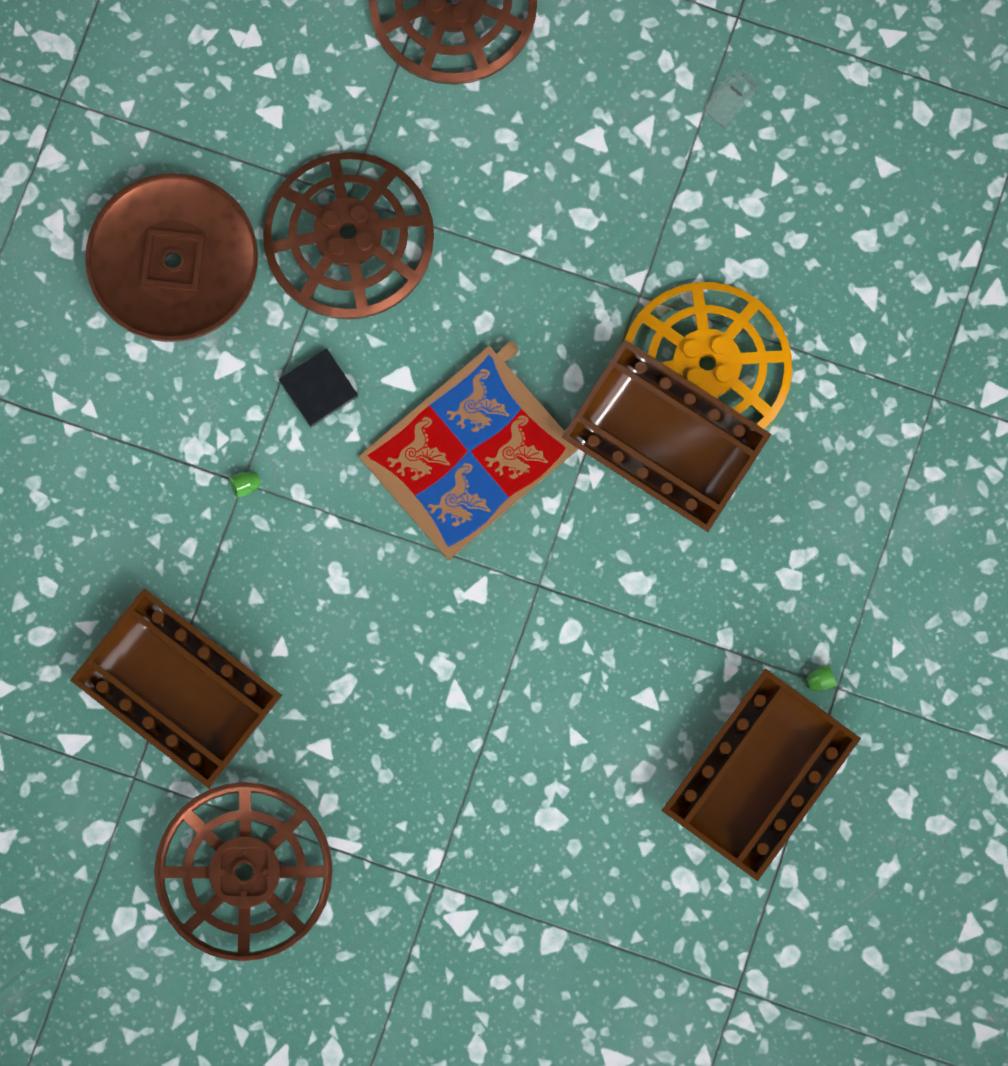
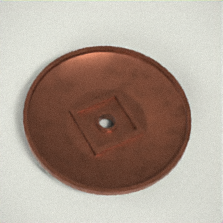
M177 173L158 174L129 184L116 193L103 206L88 235L85 254L86 272L90 287L98 303L119 326L149 340L181 342L196 339L217 330L240 310L247 300L256 278L258 247L253 227L245 211L224 189L208 180L193 175ZM171 254H177L181 257V263L175 268H170L165 264L166 258Z

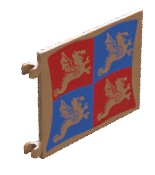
M513 341L508 342L497 354L490 346L485 348L358 456L448 561L579 450L561 438L565 433L563 428L505 364L518 353V346Z

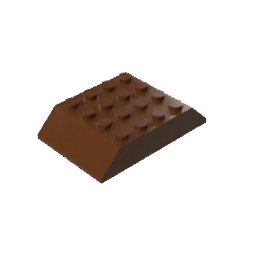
M624 339L561 438L706 532H709L772 434Z
M143 588L70 680L208 789H210L283 696L145 588Z
M765 668L661 811L758 882L861 738Z

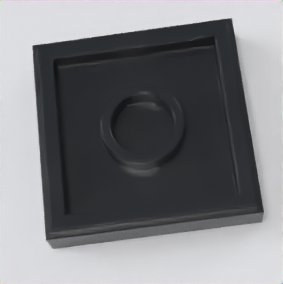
M327 348L279 379V382L310 428L359 397Z

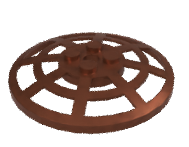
M369 0L371 22L376 37L385 52L407 72L421 79L439 84L457 85L472 83L488 78L504 69L525 47L532 34L537 13V0H529L526 21L510 14L512 0H504L502 10L487 4V0H460L457 4H449L446 0H419V5L407 11L404 10L403 0H394L397 16L381 23L377 0ZM485 15L497 20L494 27L486 35L478 39L473 26L478 23L482 16ZM424 16L434 26L430 40L419 34L410 22ZM505 25L521 32L518 39L506 53L488 64L482 48L496 39ZM402 26L414 42L426 49L421 64L419 65L404 56L393 45L387 34ZM461 31L468 43L458 46L440 44L445 32ZM437 53L452 56L472 53L478 69L450 73L435 71L431 68Z
M344 152L316 158L302 165L288 176L277 189L269 204L265 216L263 239L269 268L277 283L288 296L299 305L316 314L329 318L351 320L381 314L395 307L411 294L420 283L428 268L433 252L434 230L428 203L420 188L410 176L382 158L364 153ZM340 160L367 161L380 165L387 170L378 181L361 175H343ZM329 162L332 177L314 184L303 195L289 188L306 171ZM396 176L404 181L413 192L420 205L422 214L405 216L399 200L387 188ZM345 183H358L369 186L372 189L363 200L347 198ZM329 186H334L336 200L330 202L324 208L310 200L319 191ZM381 195L392 205L397 217L379 218L373 205ZM283 197L295 204L289 220V237L272 242L273 217L277 205ZM304 209L317 217L314 231L297 235L298 220ZM344 226H353L356 229V235L351 239L343 238L340 235V231ZM425 226L424 250L420 262L414 271L401 261L407 246L408 227ZM399 229L400 231L398 245L394 254L380 246L383 231ZM316 243L323 257L315 269L305 260L299 247ZM291 249L298 266L309 276L301 291H298L284 276L276 261L275 253ZM373 256L386 264L376 274L363 279L360 265L370 260ZM333 263L338 266L349 267L352 281H337L324 275ZM393 270L408 280L403 287L390 297L378 303L368 305L365 288L381 282ZM319 284L334 290L354 291L357 308L331 307L310 298Z
M248 782L225 784L209 789L194 797L183 806L170 821L161 837L154 868L155 888L160 906L177 933L192 946L208 955L234 961L261 960L277 955L294 946L306 936L319 920L327 904L333 875L332 856L327 838L311 812L293 796L280 789ZM231 793H239V811L222 814L207 824L193 812L214 798ZM251 793H260L274 797L291 806L296 812L283 824L280 820L268 814L251 811ZM185 820L197 834L193 837L187 848L183 866H165L171 840ZM239 820V837L224 843L213 832L214 829L225 823ZM251 820L266 823L278 831L265 843L251 837ZM304 820L310 825L318 839L324 865L306 866L303 849L297 837L293 834ZM286 839L295 853L297 866H280L278 858L274 853ZM205 840L215 850L209 867H192L196 851L201 842ZM240 865H251L253 875L249 880L242 881L238 879L236 871ZM324 877L319 901L310 918L304 924L292 911L302 897L306 878ZM165 878L183 879L187 898L196 911L184 924L179 920L170 904L165 886ZM280 878H297L294 893L285 905L274 894ZM192 879L210 880L215 894L204 905L201 904L195 893ZM223 902L238 907V925L223 922L214 917L212 913ZM266 902L277 913L265 922L250 925L251 907ZM283 920L296 932L276 946L250 952V934L269 930ZM206 921L219 930L238 934V950L233 952L213 947L198 939L192 932Z

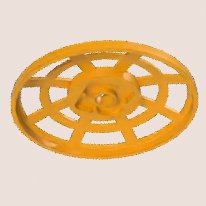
M695 282L681 285L662 293L650 301L637 315L625 338L626 341L632 344L637 330L642 323L656 331L649 346V355L656 359L659 344L663 337L677 347L673 360L662 362L663 364L717 399L730 389H733L743 398L733 409L742 413L750 405L753 406L764 416L756 423L763 429L775 419L790 389L792 355L788 339L781 324L760 300L730 285L715 282ZM703 290L728 292L743 298L749 304L740 314L725 307L705 305ZM684 292H692L694 306L678 311L664 323L650 314L667 299ZM758 310L766 316L775 329L782 351L765 350L759 333L749 322ZM707 313L722 315L730 318L733 322L724 333L715 329H709ZM691 315L696 317L697 330L685 337L671 328L681 319ZM743 328L752 338L757 352L740 353L734 338ZM705 356L711 357L715 361V367L709 371L703 370L699 365V360ZM784 362L782 386L777 399L772 407H770L758 396L766 380L767 363ZM759 364L757 379L752 390L738 379L742 365Z

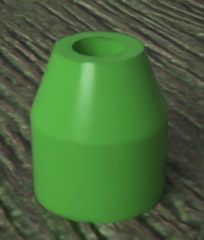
M241 472L230 476L231 486L237 498L251 494L261 486L257 472Z
M829 664L815 669L806 677L811 691H825L838 686Z

